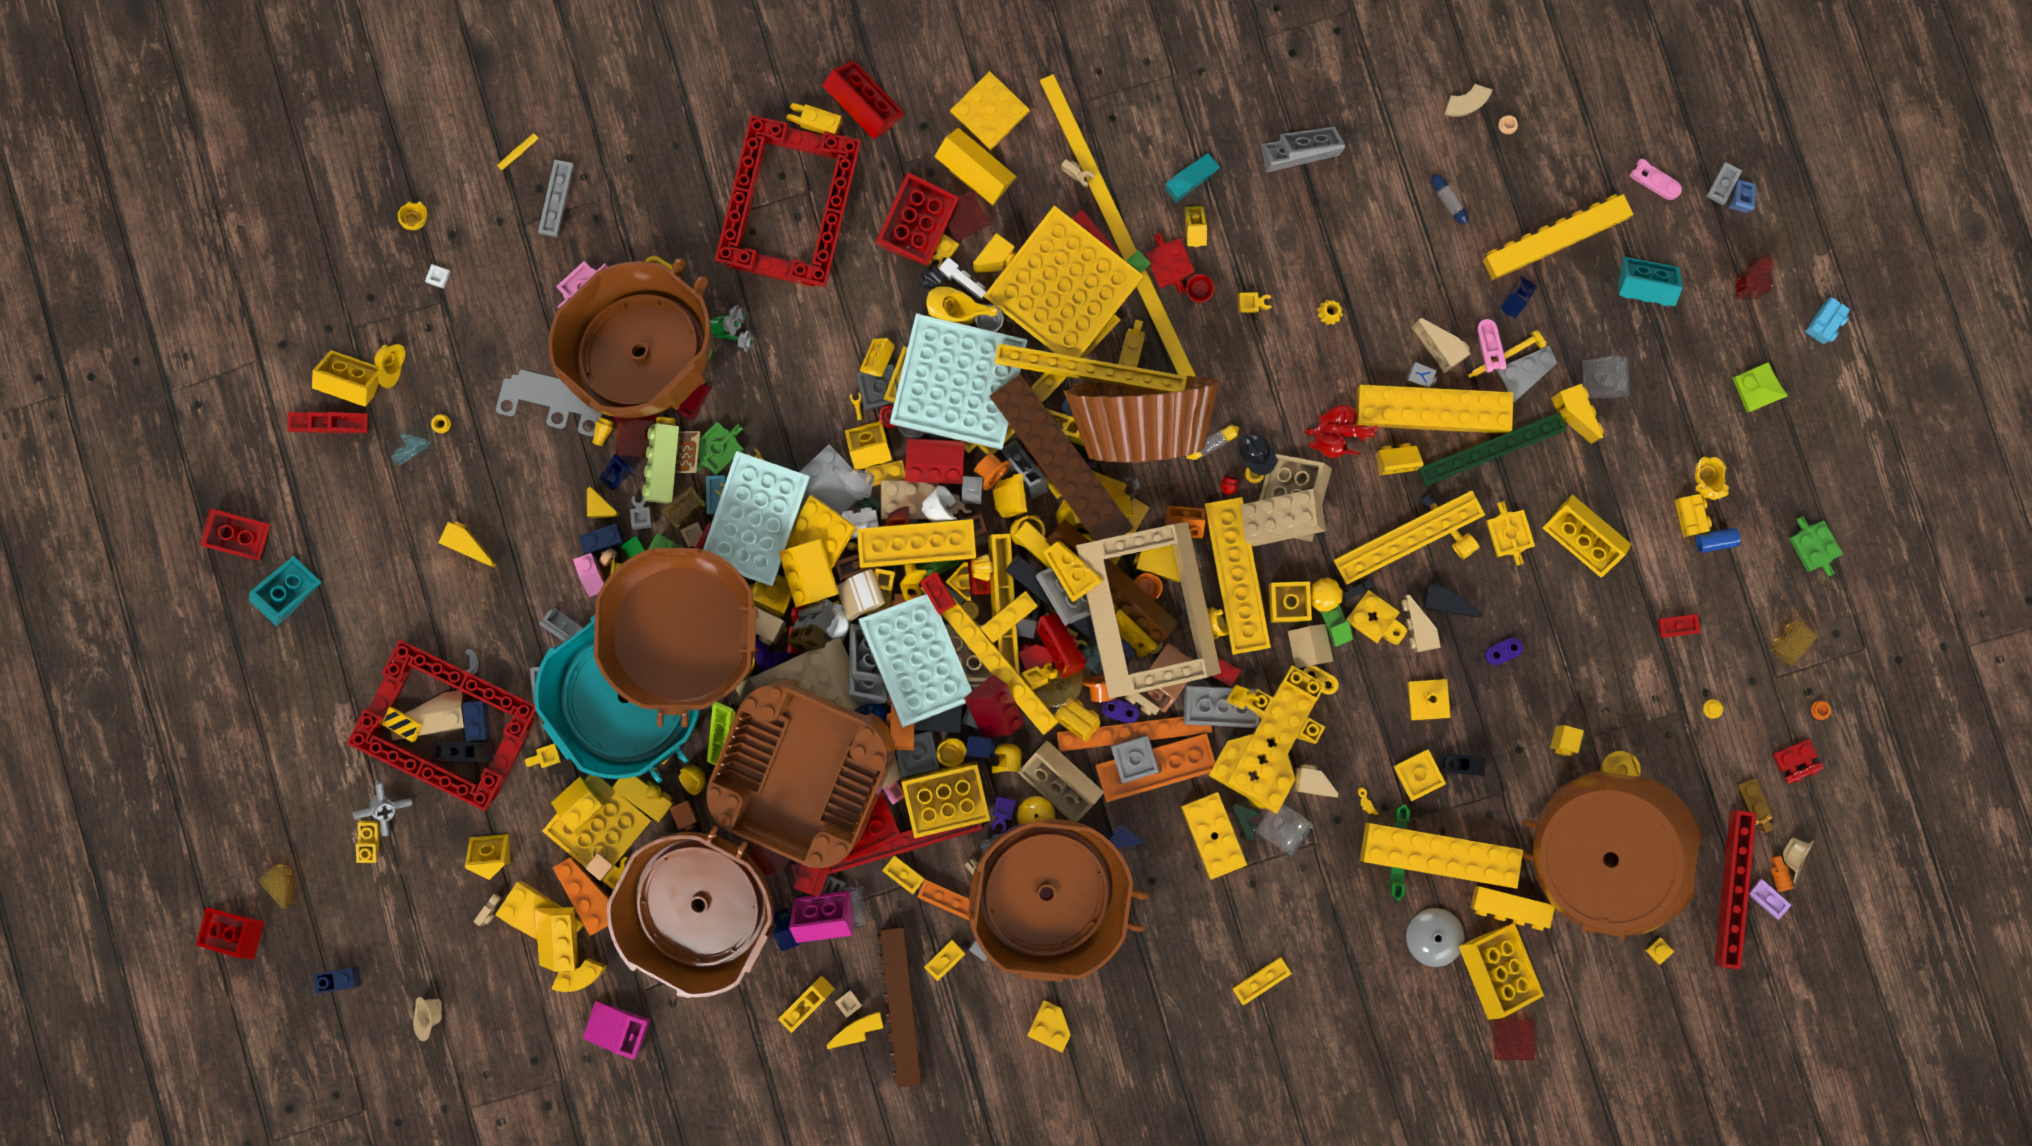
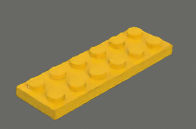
M973 519L857 529L860 568L976 559Z

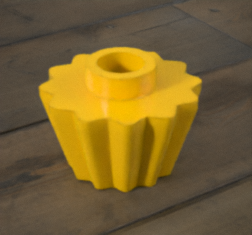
M1334 299L1331 301L1326 300L1317 309L1321 322H1325L1327 325L1330 323L1334 325L1343 316V308ZM1331 309L1333 315H1330L1327 310Z
M988 554L972 560V575L974 578L988 581L990 573H993V563L989 561Z

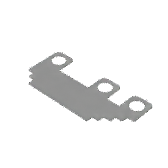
M520 370L519 375L513 374L511 379L505 378L503 380L496 406L497 413L507 416L515 414L519 399L549 406L550 409L546 423L548 426L560 429L566 426L569 411L582 414L578 432L588 436H594V430L586 432L583 429V423L586 420H592L595 424L596 420L598 421L599 417L602 416V413L596 412L585 405L560 379L525 370ZM504 400L512 402L513 408L511 411L504 412L501 409V403ZM555 412H560L563 415L562 423L554 424L551 416Z

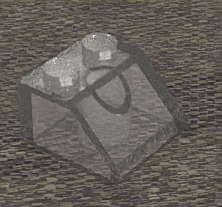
M1616 355L1582 361L1583 388L1585 387L1589 393L1588 399L1630 396L1628 358Z
M1282 804L1277 814L1268 810L1254 832L1292 857L1313 824L1302 815Z

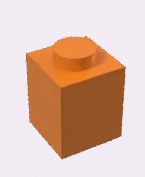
M690 800L670 808L678 830L684 828L687 831L696 827L694 823L699 822Z

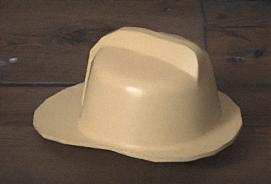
M1792 838L1784 849L1783 858L1785 863L1796 872L1794 883H1796L1805 857L1810 851L1814 840L1811 843Z
M422 997L416 999L413 1025L416 1036L421 1041H426L430 1036L431 1028L441 1021L442 1006L440 999L424 1000Z

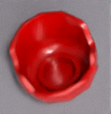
M1204 274L1194 275L1188 280L1186 285L1187 296L1197 303H1204L1210 300L1215 290L1211 278Z

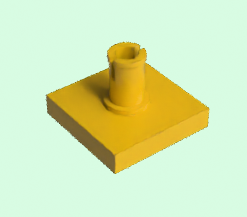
M1447 679L1407 682L1411 720L1450 718Z

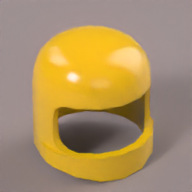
M1010 743L998 745L994 750V754L999 756V762L997 766H992V773L1003 771L1021 772V749L1017 745Z

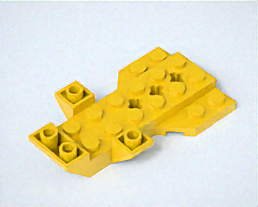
M1291 666L1273 697L1256 689L1254 694L1260 698V701L1254 700L1251 705L1255 707L1252 711L1261 718L1258 726L1252 735L1227 741L1208 776L1277 814L1296 780L1288 756L1294 741L1297 738L1316 744L1325 726L1310 719L1308 715L1326 684ZM1266 740H1273L1275 747H1268L1269 743ZM1263 756L1266 763L1260 764V760L1257 757ZM1255 773V777L1257 778V780L1254 779L1253 781H1251V776L1248 774Z

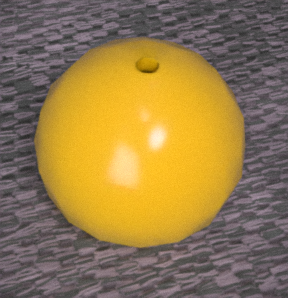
M1029 797L1018 807V823L1022 824L1036 819H1055L1054 807L1044 797Z

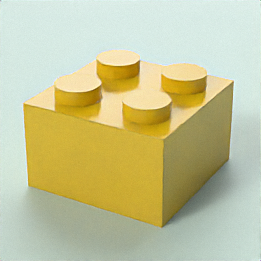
M1310 581L1269 584L1270 623L1309 622L1312 620Z

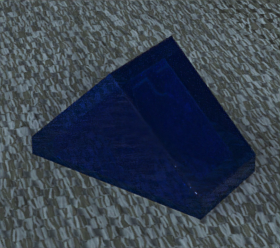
M614 454L599 479L614 491L634 470L617 454Z
M1121 824L1118 825L1108 839L1116 848L1143 845L1142 839Z
M788 908L774 912L773 922L776 923V927L773 930V936L780 951L800 945L796 943L789 928L791 915Z

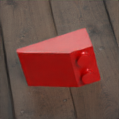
M209 508L199 545L260 561L270 524Z
M206 907L196 946L236 958L255 959L265 921Z

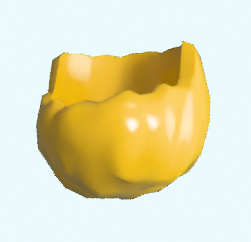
M1320 578L1310 588L1311 605L1320 612H1329L1342 602L1343 590L1339 587L1338 582L1331 578Z

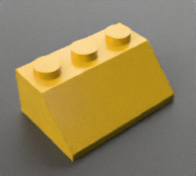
M330 350L313 369L312 388L366 407L375 396L378 388L379 370L376 365Z
M822 538L778 551L795 607L839 594Z
M535 908L539 965L555 972L575 971L579 963L575 908Z

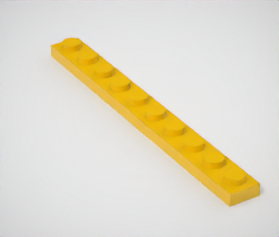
M1116 315L1112 317L1081 358H1086L1118 325L1121 320ZM1044 373L1031 386V389L1043 404L1063 383L1067 376ZM1009 423L1004 444L1015 433ZM977 444L986 455L990 453L995 454L999 450Z
M999 343L994 364L1158 393L1185 391L1187 376Z
M921 587L920 589L923 591V593L927 594L924 588ZM953 597L957 605L942 615L992 675L994 674L1008 685L1015 702L1041 733L1045 735L1059 721Z

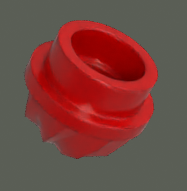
M1224 476L1223 480L1220 481L1221 490L1227 495L1235 493L1239 488V479Z

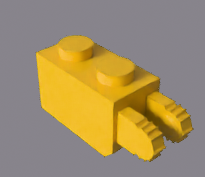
M795 103L791 104L790 108L801 112L802 115L798 117L788 114L787 120L800 124L801 128L820 135H824V132L839 135L843 124L841 116L806 104L805 106Z

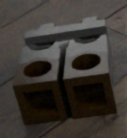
M822 599L820 604L816 602L809 603L806 609L799 610L798 616L800 617L794 624L787 644L799 653L825 648L827 641L823 638L827 628L830 627L832 620L836 616L831 612L834 604L828 599Z

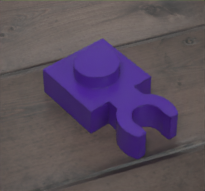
M997 796L992 814L997 816V820L992 824L993 830H995L996 824L1001 823L1003 825L1002 832L1006 831L1005 819L1011 820L1016 801Z

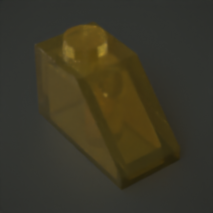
M277 864L258 881L283 910L289 909L292 906L294 877L291 875L292 871L288 866Z

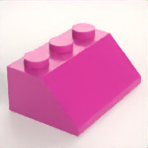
M850 891L822 894L821 898L814 895L794 898L789 928L796 943L852 936L854 914Z

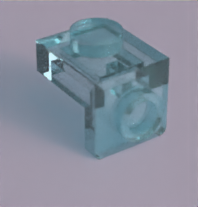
M1097 644L1086 646L1082 651L1086 658L1085 667L1095 676L1099 675L1102 671V664Z

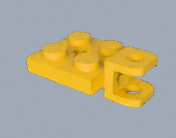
M1369 590L1346 619L1351 626L1376 644L1383 637L1390 643L1399 645L1407 633L1405 626L1395 620L1400 612ZM1374 612L1377 613V615H1376V617L1378 618L1377 621H1376V620H1372V621H1369V620H1368V619H1369L1368 613H1374ZM1397 631L1400 635L1395 636L1393 632Z

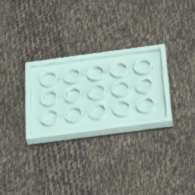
M736 451L703 550L720 556L737 569L742 576L773 586L781 565L778 551L784 550L787 547L810 476Z
M927 594L859 619V624L902 728L966 703L964 698L972 692L941 615L938 614Z

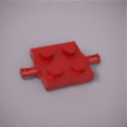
M1158 233V236L1157 234L1154 235L1158 246L1154 250L1145 253L1147 260L1151 263L1150 266L1160 289L1168 285H1176L1179 295L1182 294V291L1185 293L1186 289L1182 281L1186 277L1195 274V271L1182 241L1179 238L1165 243L1162 234Z

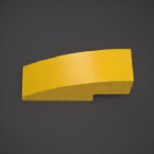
M881 1011L868 1014L847 1025L827 1044V1049L865 1041L867 1039L866 1032L884 1028Z

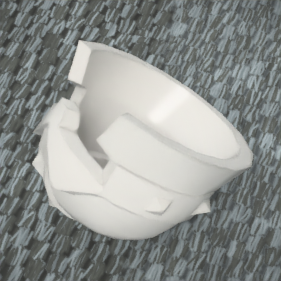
M939 485L922 502L921 511L932 523L957 520L946 508L947 505L952 507L957 501L948 489Z

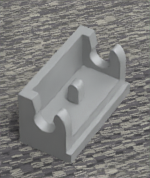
M556 608L550 609L539 623L564 642L583 629L582 626Z

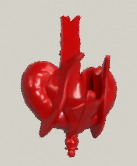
M1338 405L1327 411L1325 415H1317L1321 420L1318 427L1315 429L1308 428L1304 430V433L1308 436H1315V442L1309 443V447L1319 450L1321 454L1328 458H1338L1344 454L1361 455L1360 452L1347 448L1344 437H1359L1364 442V437L1374 438L1376 434L1374 431L1379 429V427L1354 425L1357 421L1356 410L1350 405Z

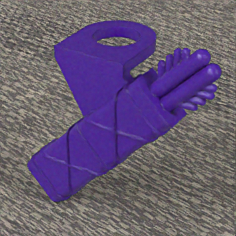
M759 636L756 637L758 655H755V659L760 673L783 663L787 657L790 659L794 658V655L788 652H776L769 655L767 645L758 639Z

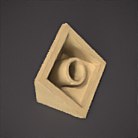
M1326 624L1287 631L1296 668L1333 662Z

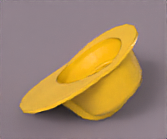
M400 344L392 346L383 345L375 355L374 361L379 370L378 380L384 388L393 387L399 379L406 356L405 349Z

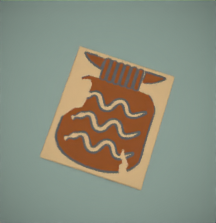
M700 431L678 432L675 473L697 472Z

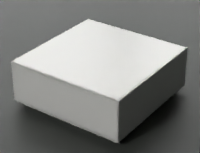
M431 264L425 282L445 289L451 271Z

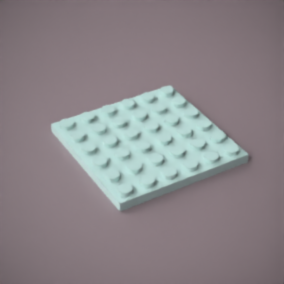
M916 314L890 424L1002 450L1008 422L989 396L1019 375L1021 368L994 364L997 346L999 343L1026 348L1027 339Z

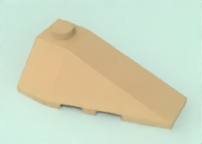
M460 690L445 692L405 714L423 724L418 736L464 729L463 703H466L465 694ZM391 730L393 741L405 739L401 735Z

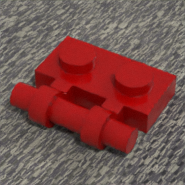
M1810 739L1803 740L1772 754L1780 772L1788 770L1790 775L1784 777L1787 784L1797 783L1802 780L1801 778L1808 775L1813 776L1817 774V771L1823 769L1821 762L1813 764L1811 759L1818 756ZM1804 763L1805 768L1797 771L1795 766Z

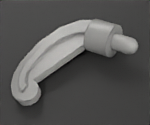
M468 649L465 653L470 656V669L466 671L474 675L479 667L478 658L473 650Z

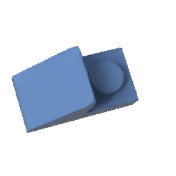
M1738 179L1734 187V197L1728 208L1743 213L1754 210L1756 184Z

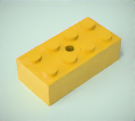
M1218 792L1180 806L1209 879L1212 880L1247 866ZM1213 832H1216L1218 834V838L1216 840H1213L1211 838V834Z

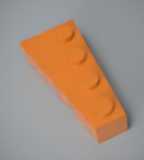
M573 857L554 866L553 870L589 935H594L608 927L607 902L610 896L603 887Z

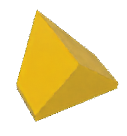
M965 562L946 581V584L967 602H971L968 562Z

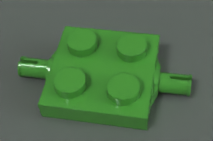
M717 422L700 437L697 472L705 466L717 476L733 461L736 451L741 453L744 451L735 438L743 430L739 424L729 431Z
M1804 516L1797 518L1796 520L1801 530L1789 539L1807 572L1823 567L1827 577L1835 574L1830 563L1843 553L1826 522L1823 520L1809 526Z

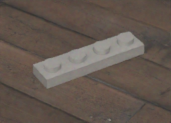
M554 160L538 230L539 234L557 238L559 236L574 169L573 163Z

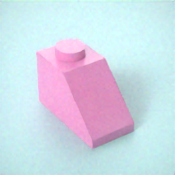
M589 553L573 559L579 578L588 596L598 595L605 581L596 555Z

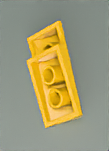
M959 128L945 137L934 156L952 174L992 206L1017 178L1016 175Z

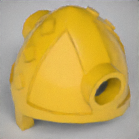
M1214 607L1207 609L1213 639L1228 635L1229 632L1226 620L1222 616V609L1217 610Z

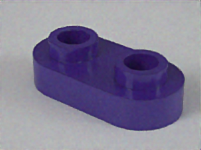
M1510 638L1491 646L1485 652V659L1491 665H1499L1511 660L1522 653V642L1516 638ZM1512 644L1516 645L1515 651H1512L1510 648ZM1494 652H1498V659L1493 657Z
M1117 699L1102 703V713L1109 718L1125 723H1133L1139 717V710L1133 704ZM1109 704H1113L1115 706L1114 711L1108 710L1107 707ZM1127 710L1133 711L1132 717L1126 716Z

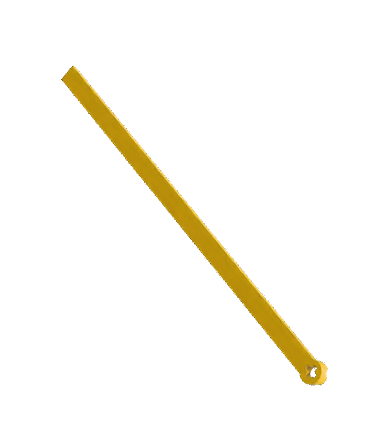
M1054 74L1041 79L1040 83L1082 172L1089 171L1094 175V179L1090 177H1085L1123 260L1126 261L1137 250ZM1145 270L1141 273L1144 278L1138 284L1137 289L1178 375L1195 376Z

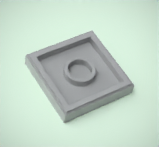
M1148 735L1111 746L1122 783L1159 773Z

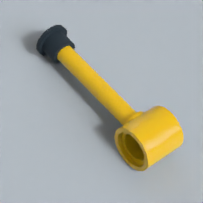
M1431 492L1420 503L1423 502L1427 508L1429 507L1431 510H1434L1438 506ZM1458 530L1450 533L1456 540L1452 547L1463 560L1479 548L1477 541L1469 533H1466L1464 536Z

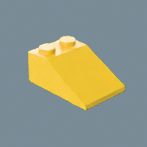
M518 881L495 915L511 926L537 939L535 908H561V906L527 883Z

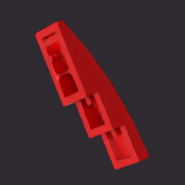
M288 412L287 432L367 433L368 414Z

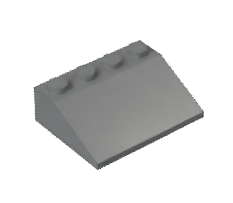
M830 444L799 472L810 476L797 516L810 495H814L842 515V512L847 511L870 489Z

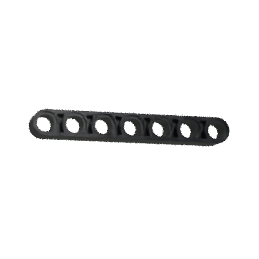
M1016 555L1005 571L1056 612L1036 578L1039 572ZM1091 615L1070 623L1097 645Z

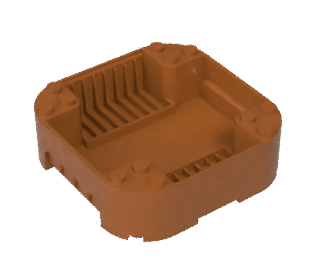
M786 678L775 679L752 691L741 702L708 783V808L715 821L722 828L737 836L808 867L825 868L833 866L842 861L861 840L895 756V743L888 726L872 713L868 715L859 714L852 711V708H845L834 703L831 699L829 701L816 695L813 691L812 693L798 687L799 681Z

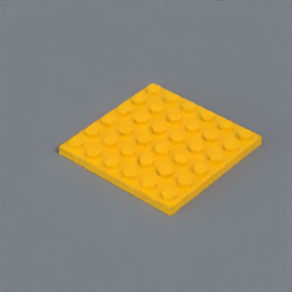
M1054 205L984 297L1054 353L1081 358L1144 276Z

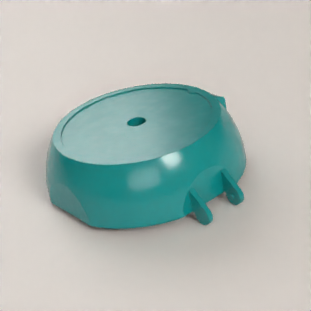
M594 615L582 630L564 643L551 647L547 651L540 665L535 683L534 698L536 712L544 721L542 727L567 760H572L580 771L593 776L611 779L635 777L650 771L653 778L660 783L663 779L657 769L658 765L676 752L680 760H683L685 763L689 761L682 746L691 736L700 710L690 711L688 727H682V715H665L663 727H658V710L644 709L631 702L622 703L619 699V694L605 680L594 659Z

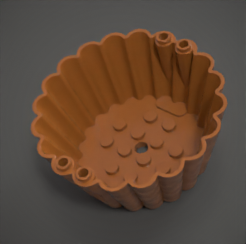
M1187 376L1185 391L1167 393L1101 382L1095 383V381H1083V383L1073 384V387L1064 391V394L1090 459L1123 463L1150 462V460H1168L1192 455L1193 453L1201 452L1205 448L1220 381H1217L1216 378Z

